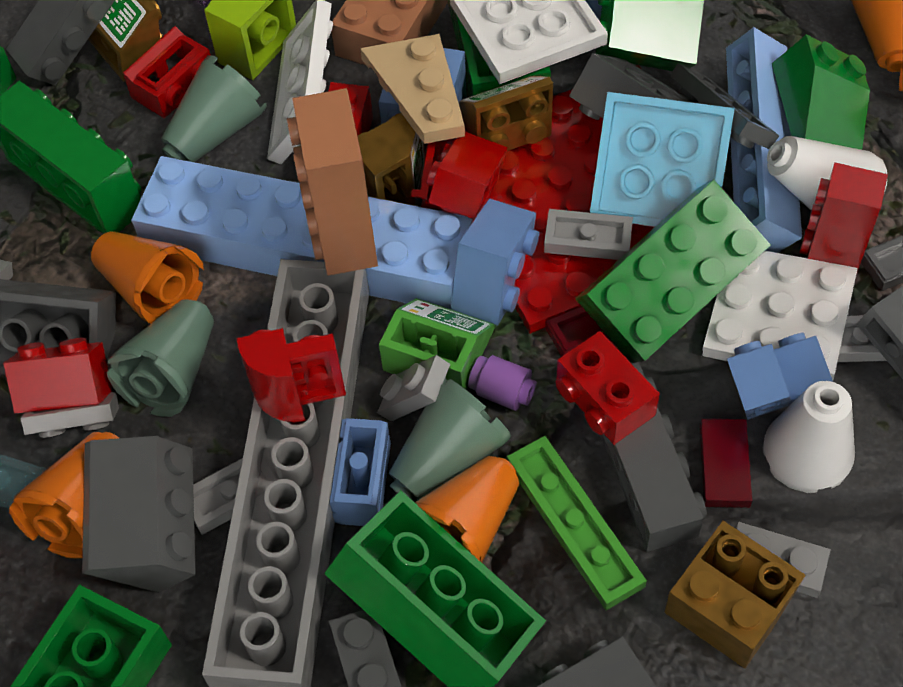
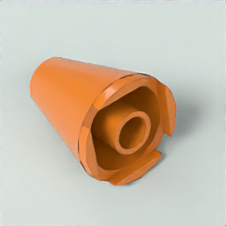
M851 0L877 64L890 72H900L901 68H903V0Z
M110 231L101 235L92 247L91 261L96 269L139 317L150 324L179 301L184 299L197 300L202 292L203 282L198 279L199 268L204 270L203 262L197 253L185 246Z
M92 432L19 491L13 499L14 502L9 507V513L19 529L33 541L40 535L51 542L47 550L54 554L67 558H83L85 443L90 440L118 439L119 437L110 432Z
M486 456L415 503L482 563L519 487V479L514 466L508 460L500 457Z

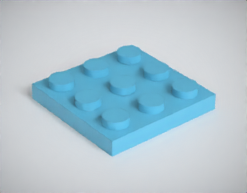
M607 92L590 213L633 217L632 224L655 227L699 187L715 180L722 188L735 108Z

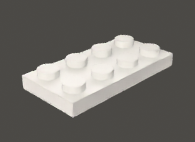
M315 0L283 42L267 155L268 160L278 164H282L292 152L294 153L293 147L301 146V144L292 146L287 118L296 117L292 98L323 93L326 87V80L322 78L323 70L330 55L326 45L333 28V22L330 20L331 3L325 0Z

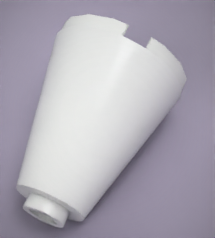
M785 136L775 142L767 155L769 173L810 210L815 202L820 179H830L834 162L887 174L884 161L870 151L794 136Z
M819 381L812 384L771 423L765 434L763 453L770 465L769 470L777 480L791 489L805 493H816L818 489L831 486L834 488L840 485L850 473L855 459L852 400L849 393L841 385L831 381Z

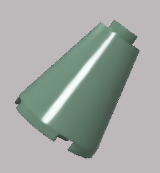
M208 55L202 61L161 137L162 142L165 144L162 151L169 158L196 162L262 115L267 108L266 103L258 105L256 100L261 95L234 68L228 64L223 69L214 65L218 59L215 56Z
M181 300L116 350L107 363L111 366L107 372L108 380L116 392L135 407H138L141 402L154 407L150 414L156 416L172 417L180 413L189 400L214 326V319L208 307L197 300Z
M445 378L443 384H441L436 401L425 406L390 469L389 475L394 479L390 484V488L396 493L401 490L412 501L415 498L419 500L496 451L511 438V434L497 417L490 424L489 420L491 418L484 410L486 406L451 379L447 381Z

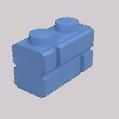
M346 418L342 419L341 442L338 444L330 506L335 523L364 526L383 508L391 441L387 422Z

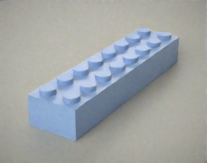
M161 156L131 219L138 237L185 246L197 253L199 258L206 262L277 276L280 259L315 261L300 184L296 182ZM368 197L378 262L377 267L366 268L369 296L408 303L417 298L451 309L458 243L473 223V219L459 214Z

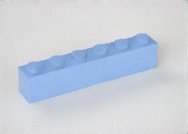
M753 27L726 48L728 94L779 135L776 140L777 142L785 136H791L772 63L787 51V47ZM730 137L734 203L771 244L765 251L778 253L802 238L799 199L769 173L767 166L769 149L756 143L751 149Z

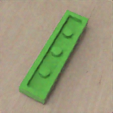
M546 436L507 456V460L516 470L520 485L606 611L646 587L647 580Z

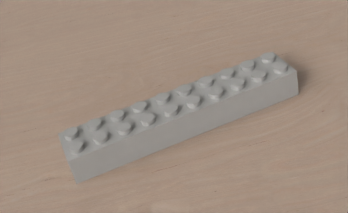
M280 259L267 330L272 331L283 328L287 343L299 341L309 335L323 336L333 333L346 395L302 405L305 421L286 422L271 417L260 408L254 397L202 676L209 687H311L327 576L324 573L329 566L335 526L330 506V496L338 444L341 442L342 419L351 418L369 298L366 269L327 276L325 262ZM264 457L277 480L272 482L263 494L255 497L257 486L267 481L260 470L262 458Z

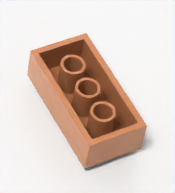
M346 0L332 21L333 28L331 32L335 56L366 65L361 58L360 48L428 36L448 0Z
M347 88L292 98L296 117L287 118L292 146L301 144V146L293 147V156L298 181L300 182L315 261L324 259L327 276L377 267L378 262L363 161Z

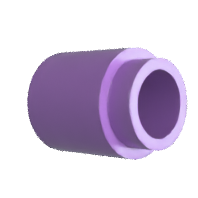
M481 355L471 370L468 388L475 390L476 395L516 411L521 404L527 406L530 403L537 382L531 379L532 370L494 355H491L489 358Z

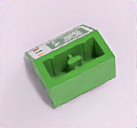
M416 298L396 309L379 343L383 371L397 375L409 369L414 363L419 364L437 355L450 363L445 377L447 381L451 379L464 389H467L471 370L478 357L483 355L495 329V324Z

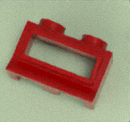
M174 26L123 72L131 98L159 116L167 117L179 106L202 61L208 55H211L210 50L187 37ZM176 52L181 60L168 71L166 60ZM152 74L160 80L155 83L148 79V77Z

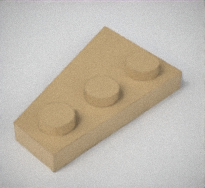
M439 34L360 48L363 62L376 73L380 85L386 93L390 92L399 104L400 112L424 144L465 136V125Z

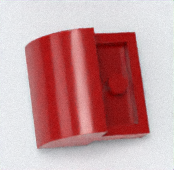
M283 328L272 331L258 330L249 336L236 338L255 400L260 408L271 417L286 422L305 421L302 405L346 395L333 333L323 336L309 335L292 343H287Z

